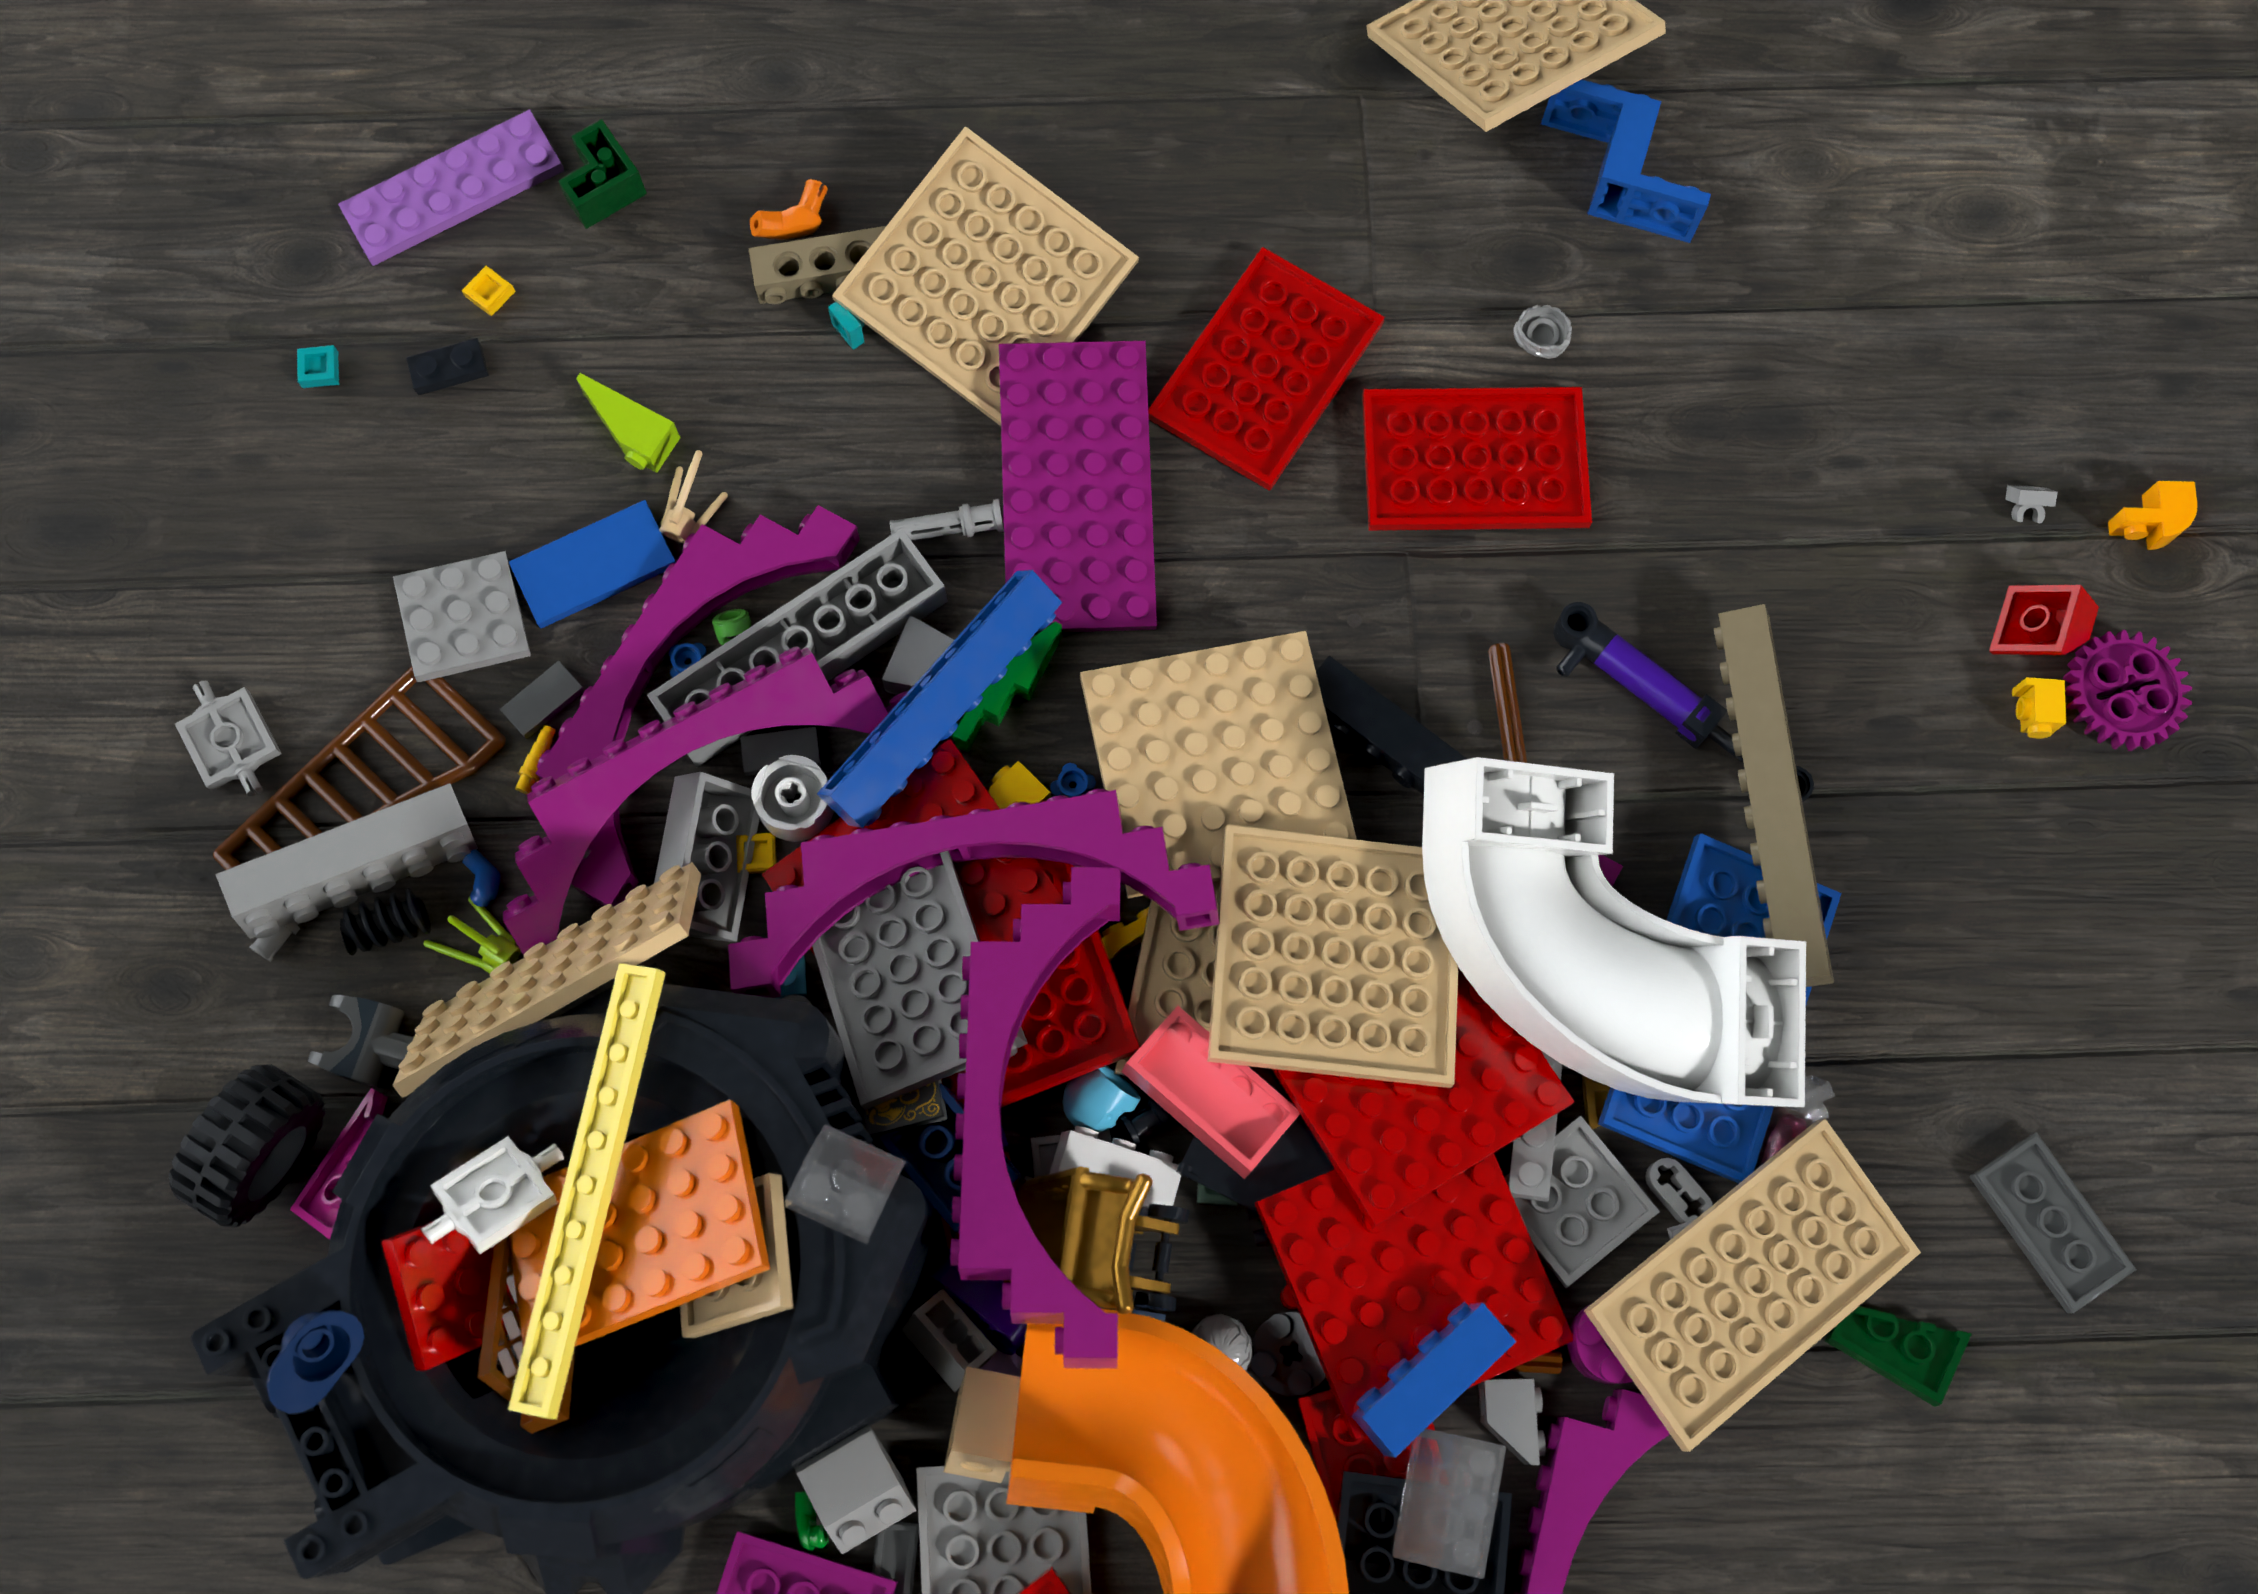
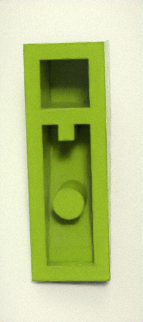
M580 373L576 379L584 395L625 454L624 458L626 461L638 469L643 470L647 467L657 473L680 439L674 422Z

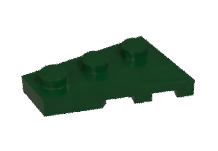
M1858 1306L1828 1332L1825 1342L1936 1407L1941 1405L1972 1333L1959 1330L1955 1332L1937 1328L1935 1324L1922 1321L1918 1323L1896 1318L1893 1314Z

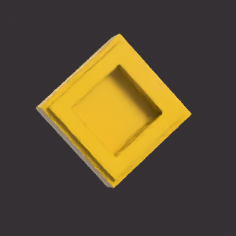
M485 266L462 290L467 299L491 317L516 292L513 285L488 266Z
M772 833L752 835L751 841L755 842L752 861L750 864H746L745 868L749 874L763 873L777 863L776 836ZM736 835L737 873H740L743 868L744 842H747V835Z

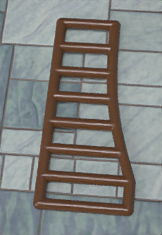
M411 666L213 851V858L224 870L241 865L233 854L249 839L265 854L282 849L262 828L278 812L307 839L323 833L291 801L307 784L347 823L362 818L363 816L319 774L336 757L384 803V805L372 812L375 813L449 783L452 785L475 774L506 744V738L443 677L425 681L487 740L472 756H469L405 695L417 682L414 677L413 667ZM394 705L457 766L434 776L376 720ZM366 731L420 784L398 796L348 746Z

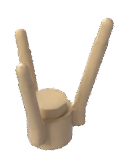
M697 450L694 454L679 497L678 493L683 468L681 466L676 468L665 514L660 522L661 527L659 531L666 537L680 543H685L691 533H696L702 524L705 525L728 497L726 492H722L697 522L693 520L695 513L684 507L702 457L701 450Z

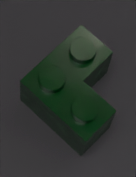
M602 119L571 136L584 166L558 180L569 206L585 229L647 194L639 171Z

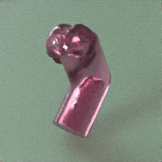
M1794 1114L1783 1115L1769 1135L1762 1162L1765 1163L1785 1147L1791 1137L1796 1138L1807 1129L1806 1121L1802 1118H1795Z

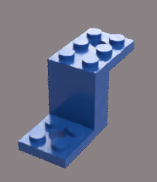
M1583 79L1550 96L1542 118V125L1608 143L1588 215L1690 243L1708 207L1711 194L1702 192L1693 186L1684 187L1667 182L1657 176L1649 177L1641 174L1662 101L1652 99L1644 94H1633L1616 89L1611 85H1601Z

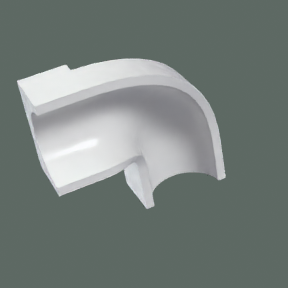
M1480 757L1425 768L1422 851L1424 881L1430 908L1441 937L1461 972L1480 997L1509 1026L1532 1045L1559 1063L1589 1079L1619 1091L1645 1098L1674 1102L1805 1107L1806 942L1747 936L1720 937L1697 932L1661 919L1620 895L1604 877L1598 855L1613 854L1614 773Z

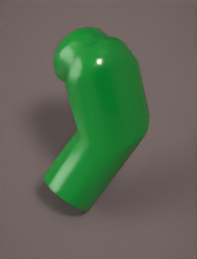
M806 1491L795 1492V1521L801 1546L811 1551L815 1547H825L828 1543L829 1535L823 1525H817V1513Z

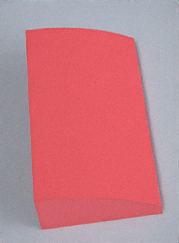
M1177 1006L1126 1062L1121 1072L1245 1179L1300 1113L1294 1105L1249 1066L1207 1062L1209 1032L1182 1008Z

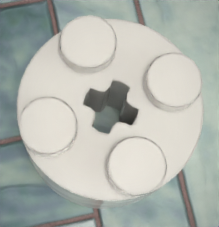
M799 755L780 757L779 760L760 769L754 779L751 793L755 810L767 830L780 839L798 842L809 840L825 829L833 817L834 810L817 795V792L826 784L828 779L814 761ZM796 794L800 795L801 798L799 800H794L793 803L787 802V799H794Z

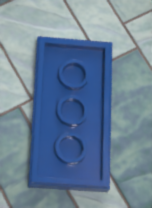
M646 500L509 561L540 629L665 572L671 563L676 564Z

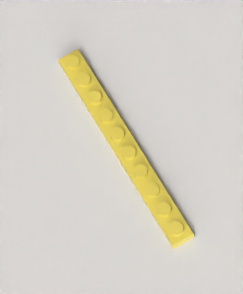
M619 963L508 1410L549 1419H557L666 973L657 968Z

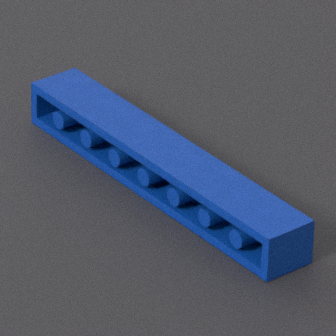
M1033 570L1016 571L817 792V795L849 826L863 828L874 823L882 813V805L890 797L897 796L908 783L906 778L914 769L921 768L931 759L933 755L931 750L940 740L943 741L949 738L958 727L956 722L965 712L972 711L980 704L983 699L981 694L990 684L993 685L1001 680L1007 672L1006 666L1014 657L1022 655L1031 646V637L1038 630L1047 627L1055 619L1056 614L1054 612L1062 604V601Z

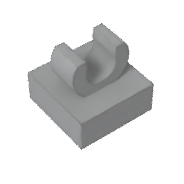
M2007 485L2005 500L2016 504L2011 513L2013 520L2023 522L2024 512L2032 508V521L2042 523L2045 518L2043 506L2055 507L2058 492L2045 487Z

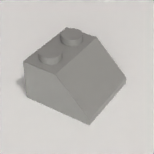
M870 1425L795 1467L796 1474L824 1529L841 1554L851 1550L916 1511L903 1477Z

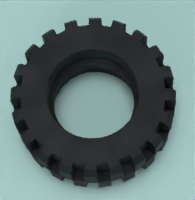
M259 1064L252 1066L251 1069H245L238 1074L235 1080H230L223 1087V1090L207 1104L208 1107L201 1115H198L192 1124L193 1127L181 1141V1148L173 1158V1168L169 1171L168 1177L173 1195L221 1227H239L241 1224L250 1222L253 1216L263 1212L266 1206L279 1196L281 1190L287 1183H290L299 1166L303 1165L308 1157V1152L314 1146L318 1138V1131L322 1129L324 1123L323 1117L326 1114V1108L322 1096L275 1065Z

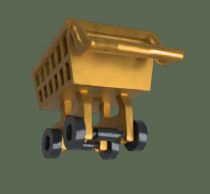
M1080 1166L1026 1180L1025 1184L1018 1190V1203L1034 1235L1047 1254L1081 1293L1098 1307L1117 1309V1312L1120 1314H1129L1133 1309H1139V1307L1175 1311L1177 1298L1161 1295V1293L1169 1294L1171 1288L1170 1283L1163 1282L1164 1273L1168 1274L1172 1244L1168 1243L1169 1235H1178L1180 1225L1177 1223L1187 1224L1190 1210L1162 1204H1149V1209L1142 1208L1153 1182L1152 1178L1144 1173L1138 1174L1136 1179L1089 1172V1168ZM1143 1231L1161 1233L1160 1242L1156 1241L1152 1271L1156 1272L1155 1280L1130 1276L1129 1272H1133L1137 1243H1133L1134 1234L1143 1235ZM1003 1280V1283H1011V1280ZM1134 1290H1136V1291L1152 1292V1293L1136 1292V1295H1133V1294H1132V1292H1134Z

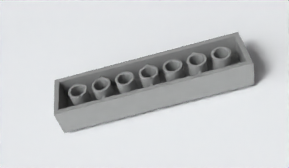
M901 528L647 694V696L665 722L675 717L673 712L680 706L692 701L697 705L709 699L708 693L716 687L725 683H729L731 687L745 680L743 675L747 671L759 665H764L768 668L780 661L778 658L780 654L799 646L800 650L807 647L813 653L826 680L829 681L903 632L909 616L921 620L947 603L945 586ZM753 730L717 740L691 751L687 755L697 768L740 740L741 736H746Z

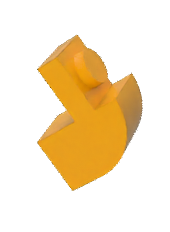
M2157 481L2142 495L2143 508H2122L2108 521L2109 536H2124L2127 540H2138L2146 537L2147 550H2155L2168 545L2186 530L2195 519L2197 513L2195 482Z

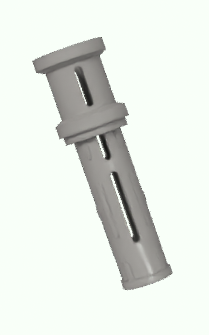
M993 499L992 504L972 507L968 503L962 504L958 511L890 520L891 535L902 528L910 540L963 533V536L973 537L975 532L997 529L998 532H1004L999 499Z

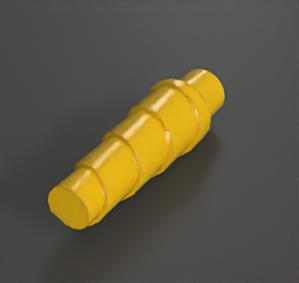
M544 725L543 729L540 730L536 742H534L530 753L518 772L520 778L515 787L517 791L528 794L532 790L531 786L540 780L536 775L537 765L542 754L550 749L556 732L554 728Z

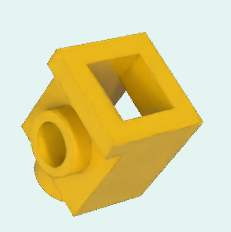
M2026 677L2012 689V696L2020 697L2016 704V717L2021 722V733H2027L2030 738H2047L2066 724L2065 680Z

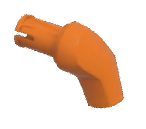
M808 179L805 182L798 205L784 211H757L750 219L752 235L767 239L784 240L813 234L822 222L819 211L828 190L827 186L822 185L821 190H819L822 182Z

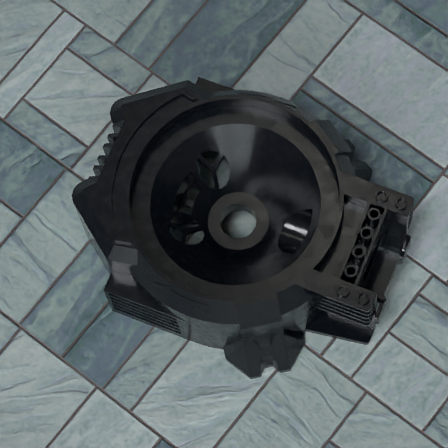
M656 963L648 966L663 971ZM665 973L625 1138L634 1134H648L728 1100H732L739 1106L753 1179L768 1173L781 1175L793 1308L697 1338L682 1337L679 1305L575 1347L569 1419L532 1434L520 1426L522 1413L508 1410L510 1402L478 1378L482 1346L428 1370L416 1371L382 1241L433 1222L445 1214L443 1205L434 1195L431 1185L507 1136L520 1151L532 1158L552 1146V1144L555 1143L564 1159L543 1171V1177L569 1166L613 986L554 1019L535 1022L502 1033L471 1048L443 1066L416 1088L393 1112L390 1118L380 1114L376 1115L332 1191L342 1201L330 1238L328 1256L194 1331L191 1337L192 1344L207 1375L247 1377L252 1379L265 1408L273 1414L274 1418L281 1419L316 1495L314 1513L317 1521L283 1540L301 1578L311 1579L349 1572L377 1555L384 1565L394 1564L478 1529L503 1538L507 1553L521 1554L546 1594H576L586 1582L600 1583L606 1594H643L683 1552L685 1527L713 1518L743 1503L795 1472V1467L868 1425L871 1427L906 1406L886 1368L902 1333L901 1329L906 1324L921 1289L923 1277L927 1274L941 1242L943 1226L938 1211L912 1180L895 1172L887 1162L884 1150L863 1126L865 1121L862 1118L861 1109L851 1097L853 1095L851 1092L853 1080L842 1041L818 1008L801 1001L678 986ZM343 1310L355 1315L363 1326L364 1340L361 1351L328 1394L317 1405L304 1412L289 1414L276 1409L268 1398L266 1384L268 1373L282 1351L281 1345L284 1333L290 1324L300 1316L313 1312ZM507 1334L506 1337H507V1340L509 1341V1340H510V1337H509V1335ZM512 1345V1346H510V1348H511V1350H512V1353H513V1355H514L515 1361H516L517 1366H518V1368H519V1364H520V1363H519V1361H518V1358H517V1356H516L515 1350H514L513 1345ZM497 1356L496 1369L505 1376Z

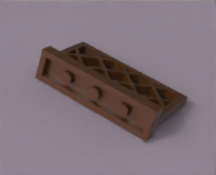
M508 1235L494 1245L478 1378L510 1402L518 1372V1366L510 1346L513 1345L520 1363L523 1343L520 1322L514 1310L515 1308L518 1310ZM506 1282L514 1300L513 1304L506 1289ZM502 1319L505 1324L508 1335L510 1337L509 1341L507 1340V1337L501 1324ZM575 1347L557 1419L522 1413L520 1426L532 1434L569 1419ZM497 1356L505 1376L496 1369Z

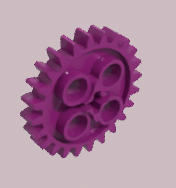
M2126 630L2120 631L2115 637L2108 631L2100 639L2098 637L2092 638L2086 643L2087 646L2083 645L2075 652L2077 657L2068 662L2067 666L2071 670L2063 676V679L2072 685L2065 689V695L2073 696L2074 700L2066 705V708L2078 709L2079 714L2073 719L2074 723L2084 720L2088 723L2084 734L2087 735L2094 730L2099 732L2097 743L2100 744L2106 739L2111 738L2112 749L2116 750L2125 742L2128 751H2133L2139 745L2146 750L2153 746L2155 742L2160 744L2169 738L2168 735L2171 736L2180 729L2178 724L2188 717L2182 710L2192 705V701L2182 696L2191 691L2192 686L2181 684L2180 680L2189 675L2186 671H2176L2175 667L2180 663L2181 659L2174 658L2169 660L2166 656L2170 651V647H2164L2159 651L2155 648L2157 644V638L2155 637L2144 643L2142 632L2138 631L2129 639ZM2133 663L2141 668L2143 674L2136 671ZM2098 672L2106 677L2108 683L2099 678ZM2146 682H2157V684L2143 686L2135 693L2133 692V690H2130ZM2119 688L2123 691L2103 700H2099L2096 697L2110 695ZM2147 698H2150L2155 703L2156 709L2149 705ZM2111 706L2120 712L2121 718L2113 713Z

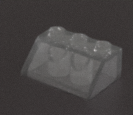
M1425 1429L1412 1442L1392 1557L1484 1579L1506 1446Z

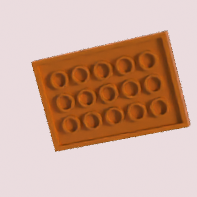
M732 1100L725 1101L624 1143L575 1347L770 1269L739 1106ZM568 1167L543 1177L544 1182L555 1194L557 1204L509 1235L523 1348Z

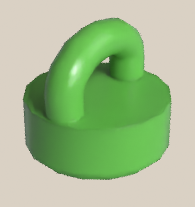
M744 609L724 611L716 615L712 620L715 635L721 645L731 640L727 637L739 635L752 626L749 612Z

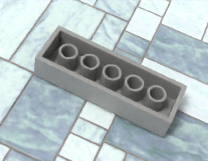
M449 783L215 875L232 918L250 939L254 937L261 939L278 933L280 927L294 921L296 923L310 921L316 918L320 911L332 906L336 908L348 906L357 900V896L367 892L388 890L396 884L395 881L405 877L423 876L431 872L433 866L445 861H461L467 854L471 853L470 851L478 849Z

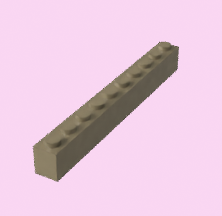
M1765 604L1718 613L1720 627L1714 628L1715 640L1718 650L1724 649L1726 662L1720 663V670L1724 685L1730 684L1732 697L1726 698V706L1730 721L1736 720L1738 733L1732 734L1733 747L1736 757L1743 756L1745 768L1738 770L1739 783L1742 793L1749 792L1751 804L1750 806H1744L1747 827L1748 829L1755 828L1757 839L1756 843H1750L1754 866H1761L1763 880L1757 881V890L1760 903L1768 904L1770 916L1769 918H1763L1765 936L1769 939L1806 942V987L1834 983L1770 617Z

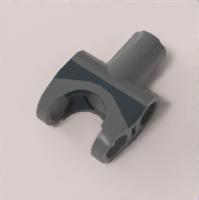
M332 995L328 1006L345 1013L351 1020L353 1028L351 1038L345 1046L336 1051H323V1054L311 1051L307 1062L347 1080L378 1088L385 1067L399 1070L398 1066L408 1052L407 1046L413 1041V1036L399 1033L406 1012L396 1007L365 998Z

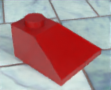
M2082 585L2009 586L1989 651L1992 654L2066 655L2090 640L2099 606Z

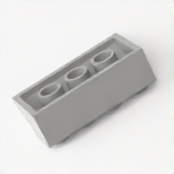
M703 772L676 776L674 779L654 883L660 881L659 877L671 867L679 865L682 868L693 862L701 873L688 936L737 942L749 872L745 868L746 864H750L752 861L755 842L751 841L752 835L757 834L760 817L754 807L752 789ZM736 835H747V842H744L743 868L740 873H737Z

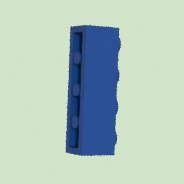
M1464 1302L1456 1307L1447 1317L1450 1323L1440 1333L1434 1330L1417 1345L1420 1350L1419 1353L1410 1361L1405 1358L1398 1362L1387 1373L1390 1380L1379 1390L1376 1387L1371 1388L1357 1401L1356 1404L1359 1406V1409L1351 1417L1384 1456L1397 1457L1516 1343L1514 1338L1484 1303H1471L1468 1305Z

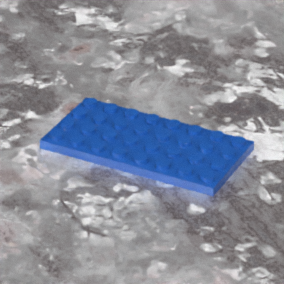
M1704 834L1696 835L1666 921L1714 936L1766 938L1763 918L1770 917L1768 904L1760 903L1757 890V881L1763 880L1761 866H1754L1751 854ZM1817 883L1827 939L1842 893ZM1806 987V1004L1812 987ZM1610 1087L1598 1125L1731 1181L1740 1183L1754 1172L1774 1106L1674 1102L1645 1098Z

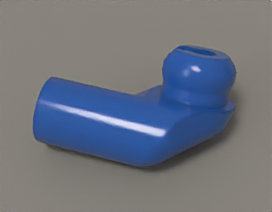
M474 849L464 857L462 863L475 875L473 891L470 894L471 901L476 906L486 907L498 895L501 876L499 871L479 851Z

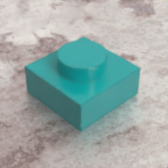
M837 302L831 304L828 310L832 325L854 350L865 342L862 327L865 326L864 322Z
M334 345L297 349L298 383L302 388L339 385V352Z

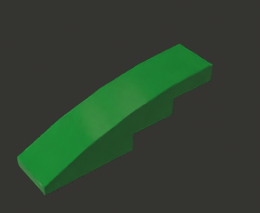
M1055 621L1032 638L1031 646L1022 655L1014 657L1006 666L1007 672L1004 677L997 683L990 684L981 694L983 699L980 704L972 711L966 712L952 735L957 748L968 753L985 721L999 727L1015 695L1028 701L1030 700L1063 637L1062 624Z

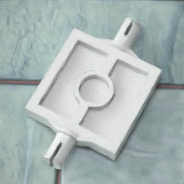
M507 1136L431 1185L434 1195L443 1205L445 1214L426 1227L421 1228L424 1235L433 1244L455 1229L469 1239L479 1254L483 1253L557 1204L555 1194L544 1182L542 1172L563 1160L562 1152L554 1143L532 1158L520 1151Z

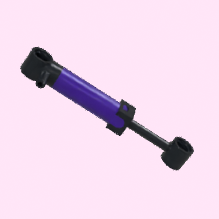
M1574 602L1563 609L1553 631L1558 644L1566 649H1571L1556 666V670L1561 676L1568 677L1585 657L1676 726L1678 730L1675 734L1693 748L1697 749L1708 736L1744 764L1743 756L1736 757L1732 735L1717 725L1726 714V708L1707 694L1703 699L1598 620L1596 611L1590 605L1583 602ZM1568 621L1580 623L1584 631L1571 629ZM1796 766L1803 803L1811 796L1814 790V781L1806 769Z

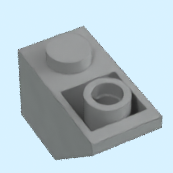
M1495 1379L1479 1383L1481 1424L1524 1465H1540L1539 1456H1545L1544 1432L1537 1428L1536 1413H1542L1543 1407L1540 1387L1535 1388L1534 1379Z

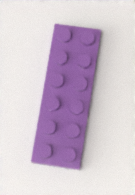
M529 109L338 205L372 266L563 172L564 168Z

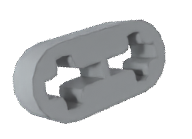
M1662 1158L1648 1167L1645 1177L1649 1189L1680 1224L1698 1218L1696 1215L1688 1217L1684 1211L1688 1206L1680 1197L1681 1194L1689 1202L1699 1201L1701 1206L1697 1211L1700 1215L1712 1206L1709 1196L1676 1160ZM1658 1168L1663 1171L1667 1169L1673 1171L1674 1175L1670 1179L1678 1189L1677 1191L1668 1183L1662 1186L1658 1183L1657 1179L1661 1176L1657 1170Z

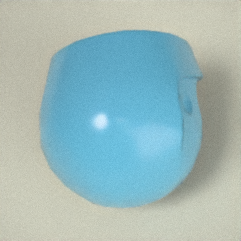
M1104 1066L1068 1081L1063 1094V1108L1066 1117L1074 1126L1089 1128L1100 1133L1114 1127L1116 1120L1124 1112L1134 1111L1141 1097L1123 1077L1115 1074L1114 1070L1108 1066Z

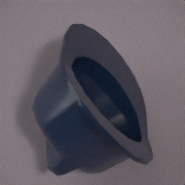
M343 1310L313 1312L300 1316L290 1324L284 1333L281 1345L282 1351L268 1373L266 1384L268 1398L276 1409L289 1414L304 1412L317 1405L328 1394L361 1351L364 1340L363 1326L355 1315Z

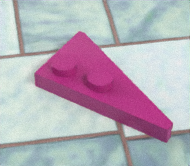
M373 1088L369 1090L290 1208L293 1213L329 1240L342 1201L332 1191L376 1115H382L388 1097Z

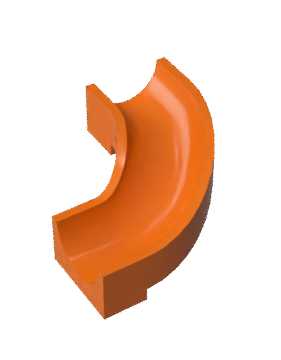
M1102 1309L1105 1313H1118L1117 1310ZM1118 1313L1117 1368H1064L1063 1354H1055V1327H1064V1324H1026L1006 1504L1093 1513L1095 1507L1118 1514L1137 1531L1145 1542L1156 1565L1163 1594H1349L1345 1558L1336 1520L1325 1488L1310 1455L1289 1420L1269 1394L1240 1365L1212 1344L1183 1328L1149 1316L1134 1313Z

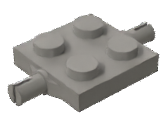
M200 681V686L195 684L192 688L201 706L192 715L175 723V726L208 789L213 791L232 780L240 779L246 795L249 797L255 796V791L260 793L263 788L260 786L254 771L260 765L282 753L249 690L243 687L228 696L216 698L209 686V682Z

